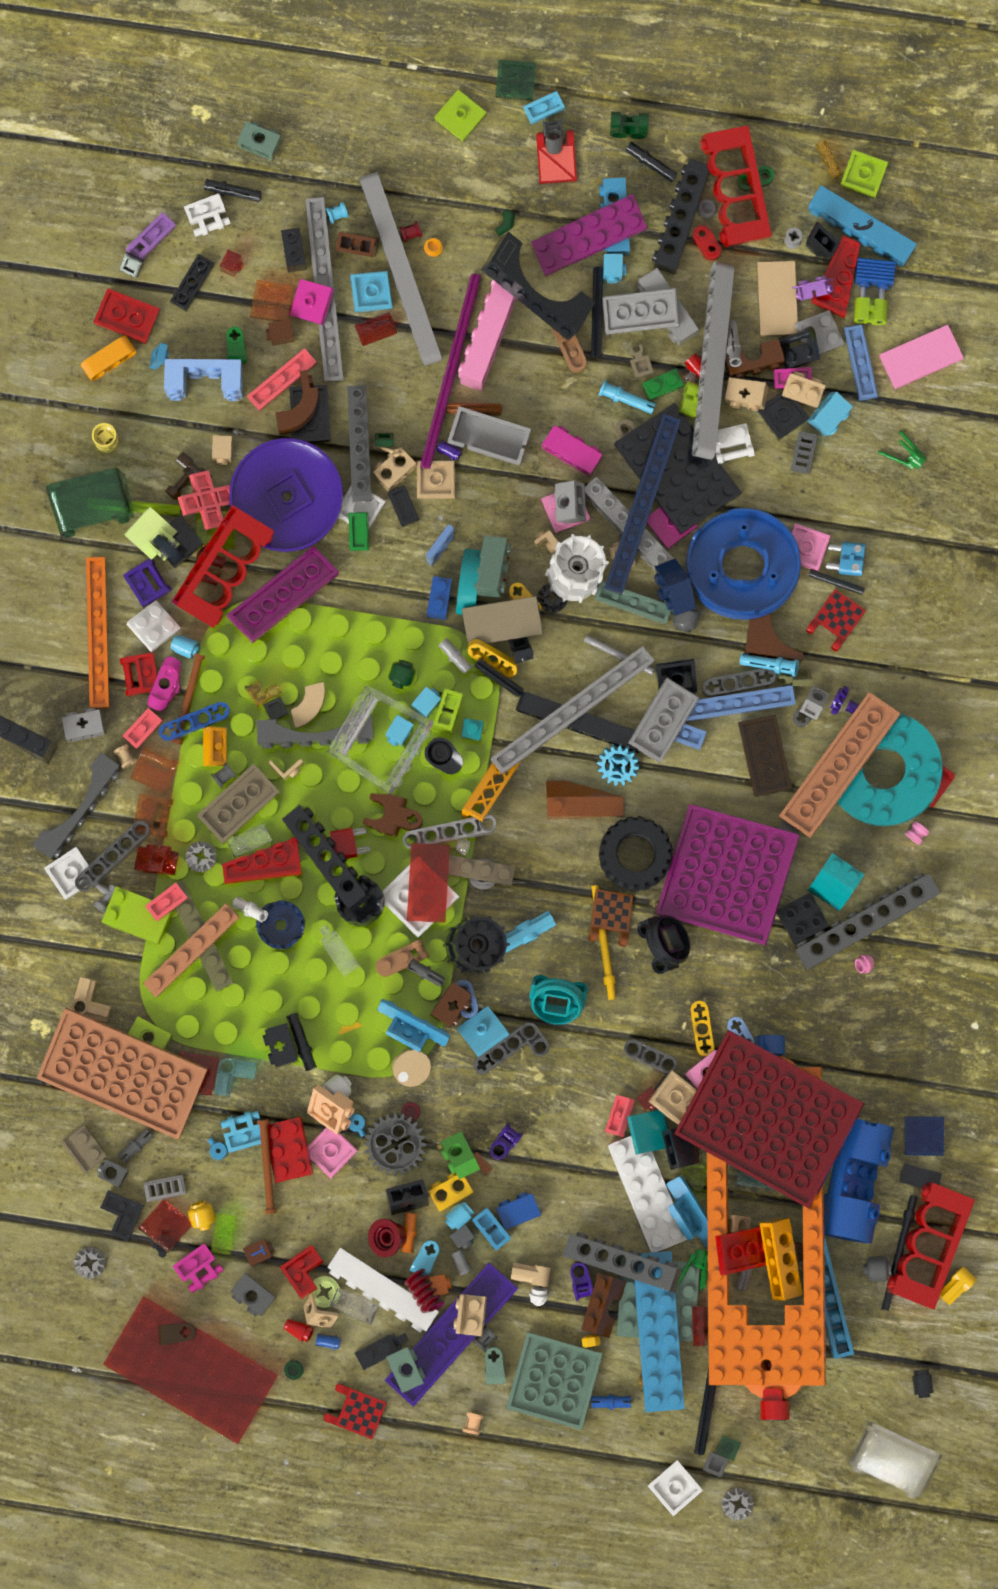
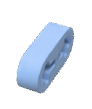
M733 1017L728 1021V1030L740 1036L743 1034L745 1039H750L754 1043V1038L741 1018ZM732 1021H735L736 1023H741V1025L739 1026V1029L741 1031L740 1034L737 1032L736 1029H731V1026L733 1025Z

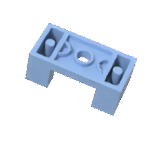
M165 359L164 390L167 398H170V400L181 401L182 398H186L187 376H190L191 379H200L201 376L219 379L221 376L223 397L228 401L243 399V366L241 360Z

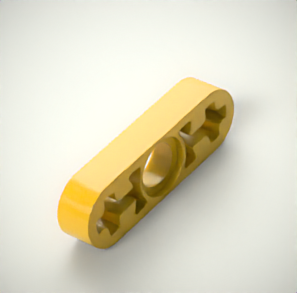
M474 639L470 641L468 645L470 657L475 660L482 658L507 677L516 675L518 664H515L513 658L482 640ZM490 655H495L498 658V660L492 662L489 661L487 657Z
M696 1001L690 1008L696 1050L700 1056L707 1057L714 1051L709 1011L705 1002ZM697 1005L705 1009L701 1014L702 1018L706 1017L707 1021L699 1020L695 1022V1018H699L698 1012H694ZM699 1024L707 1025L708 1031L706 1034H699L697 1032ZM709 1036L710 1040L706 1039V1045L710 1046L711 1049L708 1050V1053H704V1050H700V1047L703 1046V1041H698V1037L705 1038Z

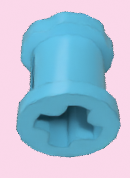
M340 202V205L330 209L328 207L325 208L331 224L343 217H349L344 202Z

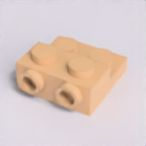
M317 1085L313 1088L307 1114L338 1135L342 1130H346L350 1126L351 1120L349 1118L354 1113L355 1108L352 1107L353 1101L339 1091L333 1095L327 1089Z

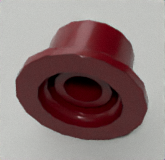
M390 1219L376 1220L369 1229V1246L377 1256L383 1258L391 1257L406 1243L405 1229Z

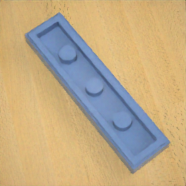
M863 324L844 327L843 330L858 399L863 401L878 398Z

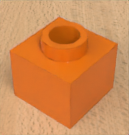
M445 1274L429 1277V1280L433 1282L431 1289H437L433 1294L434 1296L448 1294V1289H452L449 1277L445 1278Z

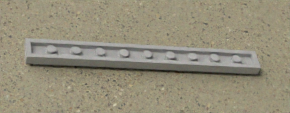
M324 197L305 199L314 283L334 289ZM333 293L324 325L319 324L325 383L344 381L335 294Z
M642 646L491 758L492 763L503 775L652 665L654 659Z

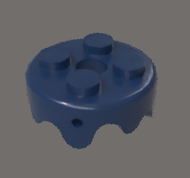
M279 900L268 903L262 908L268 912V917L263 922L257 920L256 926L260 938L266 945L279 950L288 949L301 940L305 931V919L301 910L296 905L288 901ZM279 920H284L287 923L283 931L276 929V923Z

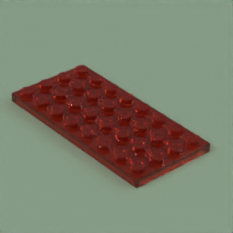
M143 1296L103 1365L236 1444H239L278 1375L195 1327L196 1336L192 1340L159 1346L157 1326L189 1322ZM187 1327L182 1331V1335H186V1338L191 1333V1330H188Z

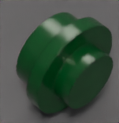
M297 1360L289 1361L284 1367L286 1377L291 1380L299 1379L303 1375L304 1367Z

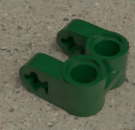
M611 111L610 136L614 138H626L628 136L633 139L647 138L649 113H639V115L629 117L622 115L621 112Z

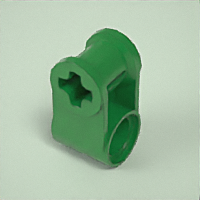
M231 327L226 333L228 360H241L242 363H247L243 332L238 327ZM233 334H237V340H233Z

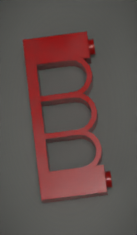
M749 126L704 134L700 140V147L705 155H709L707 160L709 172L717 177L713 185V194L719 202L723 203L718 212V219L724 226L719 234L721 243H724L726 248L766 240L772 237ZM741 148L744 169L724 172L716 166L715 157L717 153ZM747 175L750 188L749 195L729 198L722 193L721 182L723 179ZM752 200L755 221L735 224L727 218L726 209L728 205Z
M232 505L173 598L172 603L214 628L215 625L221 622L223 617V611L220 609L226 607L231 601L232 590L230 587H235L243 582L246 576L245 564H250L259 557L260 545L265 547L266 544L271 542L274 530ZM233 529H236L251 540V550L243 557L235 556L222 548ZM219 551L236 561L237 572L230 579H222L208 571ZM205 574L222 584V597L215 602L206 601L193 593Z
M927 1182L921 1190V1201H924V1203L916 1211V1222L919 1227L910 1231L906 1240L907 1249L910 1253L904 1254L897 1262L898 1274L893 1273V1276H890L888 1279L887 1292L935 1310L975 1199L938 1184ZM936 1206L955 1214L948 1235L934 1230L927 1225L925 1214L929 1208ZM928 1232L946 1240L939 1260L925 1256L917 1250L915 1242L919 1234ZM917 1257L937 1265L929 1286L908 1277L906 1265L909 1260Z

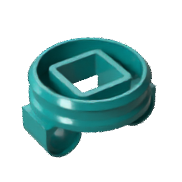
M536 975L533 977L529 996L531 1008L545 1022L551 1024L570 1023L577 1019L582 1009H584L588 987L583 982L572 983L564 979H549L545 975ZM547 996L567 999V1007L547 1004Z

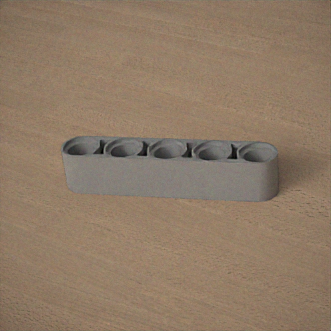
M486 815L483 822L473 817L412 830L404 835L403 841L407 849L417 850L483 836L495 831L496 820L493 816ZM485 820H491L493 827L485 829L482 823ZM466 824H472L474 831L466 833L463 828ZM447 828H453L456 833L452 837H447L444 832ZM428 832H434L437 835L434 841L426 839L425 836ZM415 836L418 841L415 845H409L407 838Z

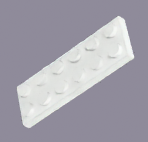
M631 1136L607 1145L650 1252H659L687 1240L668 1209L673 1202L653 1153L647 1152L635 1155Z

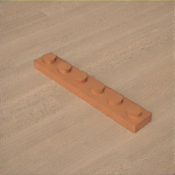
M226 903L143 984L158 998L237 922L240 916Z

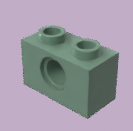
M245 122L237 143L239 148L273 161L281 144V135L273 129L266 130L256 122ZM257 137L265 138L261 143L255 141Z
M407 1347L386 1357L402 1393L424 1384L423 1379L426 1377L422 1368H417L415 1361L418 1359L413 1349L409 1350ZM405 1363L410 1364L413 1368L412 1373L409 1375H405L401 1371V1367Z

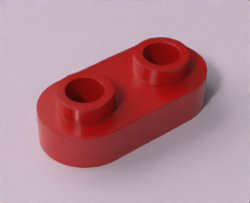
M697 226L693 230V241L705 259L709 261L717 260L721 255L720 244L707 226ZM699 232H704L705 236H699ZM709 248H715V252H710Z

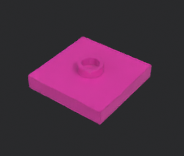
M300 279L289 315L324 325L335 289Z
M661 508L650 514L647 520V525L667 550L698 526L695 525L680 535Z

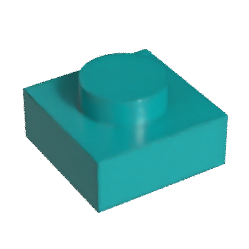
M464 718L461 738L480 741L483 721Z

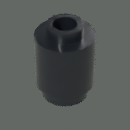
M929 1369L913 1371L914 1395H918L919 1398L930 1397V1393H934L932 1374H929Z

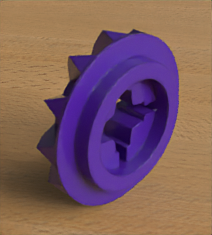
M844 685L843 689L839 688L830 706L832 714L836 715L839 712L849 692V687Z

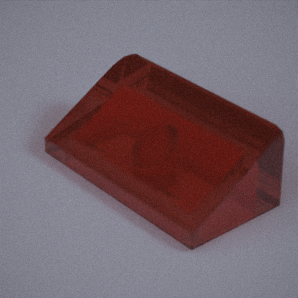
M390 312L354 325L362 346L397 334Z
M707 1306L692 1307L693 1346H708Z

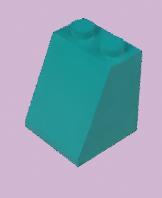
M832 853L807 891L840 912L865 874Z

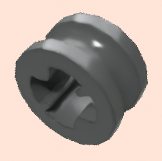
M798 709L793 715V722L798 727H805L810 722L811 717L807 716L805 722L801 723V720H797L799 713H801V709Z

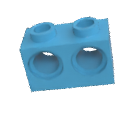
M488 1208L472 1219L496 1251L511 1240V1237Z

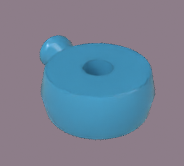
M353 1114L349 1118L351 1120L349 1129L353 1132H359L360 1136L363 1137L366 1135L364 1131L366 1120L361 1114ZM359 1121V1124L355 1125L354 1122Z
M213 1137L207 1140L211 1145L209 1153L213 1159L222 1160L227 1156L228 1149L224 1143L215 1142Z

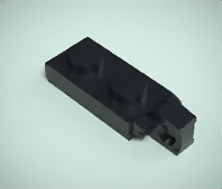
M394 1333L389 1334L355 1352V1355L363 1370H366L386 1359L387 1356L401 1350L400 1344L409 1339L406 1333L398 1337Z

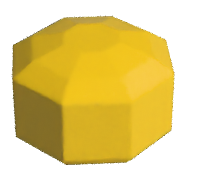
M595 1334L586 1335L582 1338L584 1348L601 1344L600 1336Z

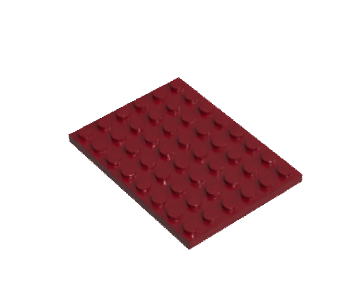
M728 1030L674 1134L811 1209L865 1103Z

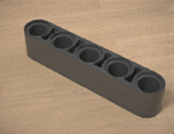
M144 821L135 822L75 879L77 889L83 893L92 891L147 840L151 833L147 823ZM140 826L146 827V832L143 835L136 833L137 828ZM130 839L132 840L131 847L123 848V841ZM115 852L118 854L117 860L109 861L108 855ZM99 865L103 866L102 874L95 875L94 868ZM85 878L88 879V887L81 888L80 881Z

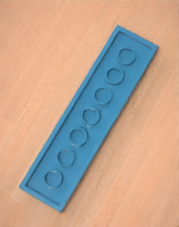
M671 1251L641 1253V1257L648 1258V1255L659 1258V1263L665 1264L666 1261L672 1262ZM643 1262L638 1265V1272L644 1269ZM661 1268L656 1270V1278H659L662 1275ZM634 1280L645 1412L685 1409L675 1293Z

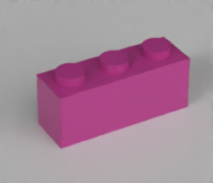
M554 425L542 443V449L591 477L602 460L603 454L600 453L601 451L595 446L589 447L584 444L585 441L582 438L571 436L564 427H556Z

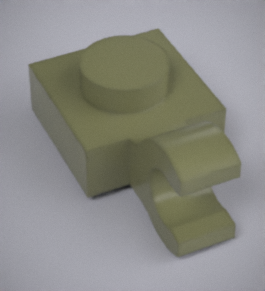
M810 668L798 669L796 677L787 673L778 674L779 679H785L778 681L779 687L788 686L790 683L793 686L799 687L812 686Z

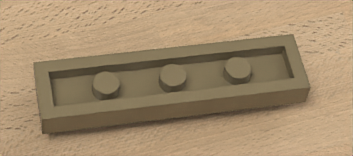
M439 853L435 873L512 886L515 867Z

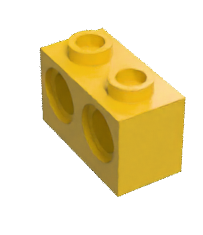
M456 1173L447 1176L448 1180L444 1183L438 1181L430 1186L431 1190L428 1192L439 1212L474 1193L465 1177L459 1179ZM457 1180H461L464 1183V1188L461 1191L453 1189V1183ZM445 1190L447 1198L444 1201H439L436 1198L437 1191Z

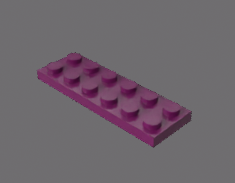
M631 194L531 241L543 273L547 277L647 230L648 227L635 196Z
M312 546L228 613L227 618L254 643L337 577L339 571Z

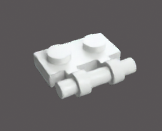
M219 193L184 206L190 224H199V228L193 230L195 237L208 235L210 231L215 229L221 230L224 229V226L231 224L228 217L220 218V214L226 213ZM214 217L215 222L205 225L204 220Z

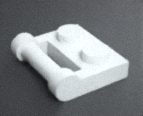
M746 423L718 430L715 453L718 464L744 456H755ZM743 444L746 446L745 449L721 454L720 451Z

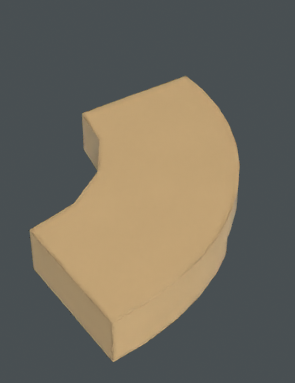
M324 682L306 686L303 701L298 707L291 709L295 729L310 723L320 711L325 698Z

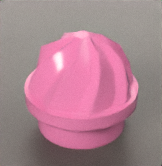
M860 955L855 960V967L859 973L867 974L874 968L875 962L870 955Z

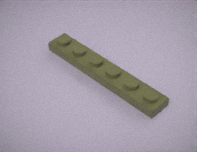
M181 880L177 884L188 899L175 909L190 938L204 925V922L184 881ZM213 944L199 958L216 992L234 984L215 944Z

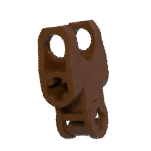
M370 794L369 799L383 805L385 811L380 819L364 818V826L393 837H398L400 829L412 831L422 827L423 820L421 814L418 811L405 808L407 799L391 794ZM413 817H415L416 821L418 822H414L413 825H411L408 819H412Z

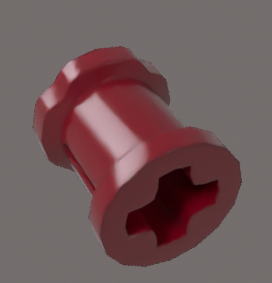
M417 221L404 228L402 226L399 227L404 243L409 239L422 237Z

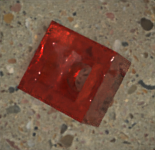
M228 249L220 264L221 271L235 277L236 273H240L243 268L242 256Z
M652 1086L635 1099L644 1111L647 1109L652 1111L656 1108L648 1102L655 1093Z

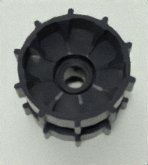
M472 915L469 916V920L467 917L463 918L462 922L448 928L450 932L446 943L443 944L449 958L447 962L460 969L461 973L477 972L481 974L483 970L490 972V968L504 962L503 957L510 943H507L506 935L503 931L505 927H501L497 922L493 921L491 916L475 918ZM473 940H477L480 943L478 950L472 947Z

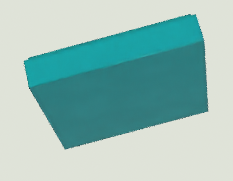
M657 1110L627 1117L635 1155L666 1149L662 1132L667 1130L665 1116L661 1111Z

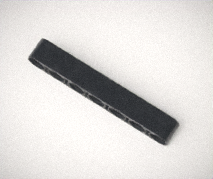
M522 691L515 710L543 720L561 707L562 704ZM585 713L565 728L611 745L614 744L617 747L619 744H622L623 749L629 746L628 751L640 753L639 750L628 744L635 731L634 729Z

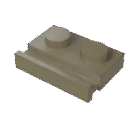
M86 1126L81 1127L61 1142L84 1174L108 1157Z

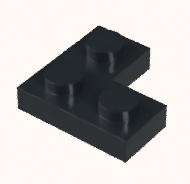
M108 1190L100 1208L118 1216L110 1234L129 1242L144 1205Z

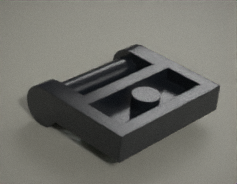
M812 326L796 334L778 338L785 359V369L797 368L820 360L816 333ZM808 338L807 343L793 348L789 346L790 343Z

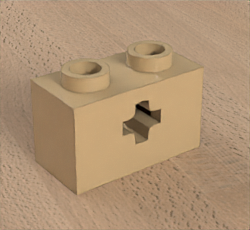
M729 378L725 401L732 408L739 409L742 406L748 407L747 409L752 411L764 410L769 387L765 382Z

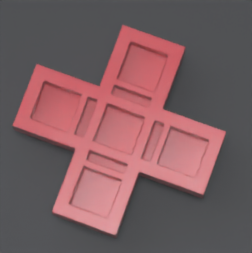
M209 470L191 474L189 478L194 493L178 497L183 516L200 512L205 530L219 527L223 520L220 507L230 505V485L214 488Z

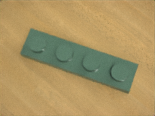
M601 581L594 600L665 625L667 624L671 610H667L665 603L624 589L622 595L605 590L606 582Z

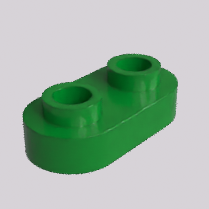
M769 166L758 167L761 187L770 185L774 179V171ZM765 174L768 178L764 180L761 178V175ZM740 175L737 180L738 187L742 191H750L749 185L743 183L744 180H747V175Z

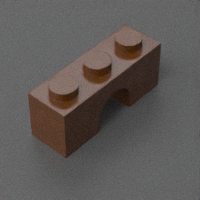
M779 339L761 343L759 347L761 357L755 361L748 360L742 350L740 354L742 363L738 367L730 365V358L728 353H726L725 367L728 377L743 379L748 374L759 375L763 373V370L770 369L773 371L780 369L781 365H784L785 359Z
M598 1273L581 1330L610 1338L615 1319L609 1316V1306L613 1300H621L626 1281Z

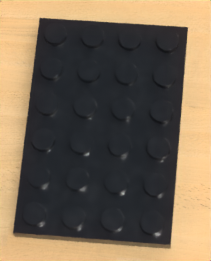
M673 403L616 441L614 446L639 480H641L662 415L666 414L681 420L654 500L679 534L682 535L740 496L742 492L722 465L718 464L715 456L712 460L692 455L694 428L684 414L679 413L676 403Z

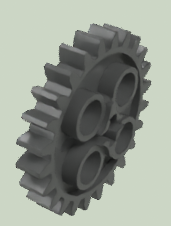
M389 1113L386 1114V1120L380 1116L379 1124L373 1121L375 1128H368L371 1135H365L369 1142L364 1143L365 1146H369V1149L364 1152L371 1154L367 1160L374 1159L375 1161L372 1167L379 1165V1172L386 1169V1175H388L391 1170L394 1176H396L397 1171L404 1175V1169L411 1172V1165L417 1168L416 1160L422 1161L423 1159L419 1155L426 1153L421 1148L427 1145V1143L422 1142L426 1135H420L423 1128H416L419 1122L417 1121L412 1124V1117L405 1120V1114L398 1118L397 1113H394L393 1118L390 1117ZM397 1125L404 1128V1134L400 1137L394 1134V1128ZM379 1135L386 1136L387 1144L385 1146H380L377 1143ZM407 1135L411 1136L408 1140L398 1145L399 1149L394 1147L383 1154L380 1153L382 1149L392 1144V1139L398 1141ZM407 1142L412 1143L414 1146V1150L410 1154L406 1153L403 1149L404 1144ZM389 1152L396 1154L397 1160L395 1163L387 1161L386 1156Z

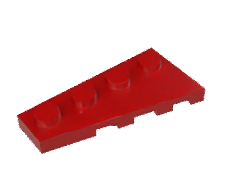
M843 235L824 274L827 279L834 278L833 281H829L833 286V292L819 297L815 293V298L811 301L812 304L827 311L830 310L831 313L844 319L846 317L860 247L859 242Z
M295 837L288 841L274 844V846L267 849L258 850L251 855H245L222 864L225 884L302 875L298 840Z

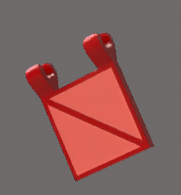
M572 130L566 131L567 144H563V150L559 154L548 153L546 146H544V134L542 132L537 133L539 183L577 182L574 132Z

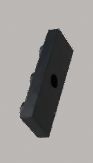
M198 254L171 298L170 303L187 312L215 263ZM191 280L195 281L194 284H189Z

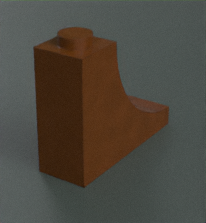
M770 614L756 619H749L745 654L773 659L783 657V659L790 661L796 659L801 663L803 652L795 651L780 641L773 630Z

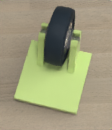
M150 506L124 533L151 560L158 555L164 561L170 557L178 564L184 557L176 549L180 544L173 538L177 531Z

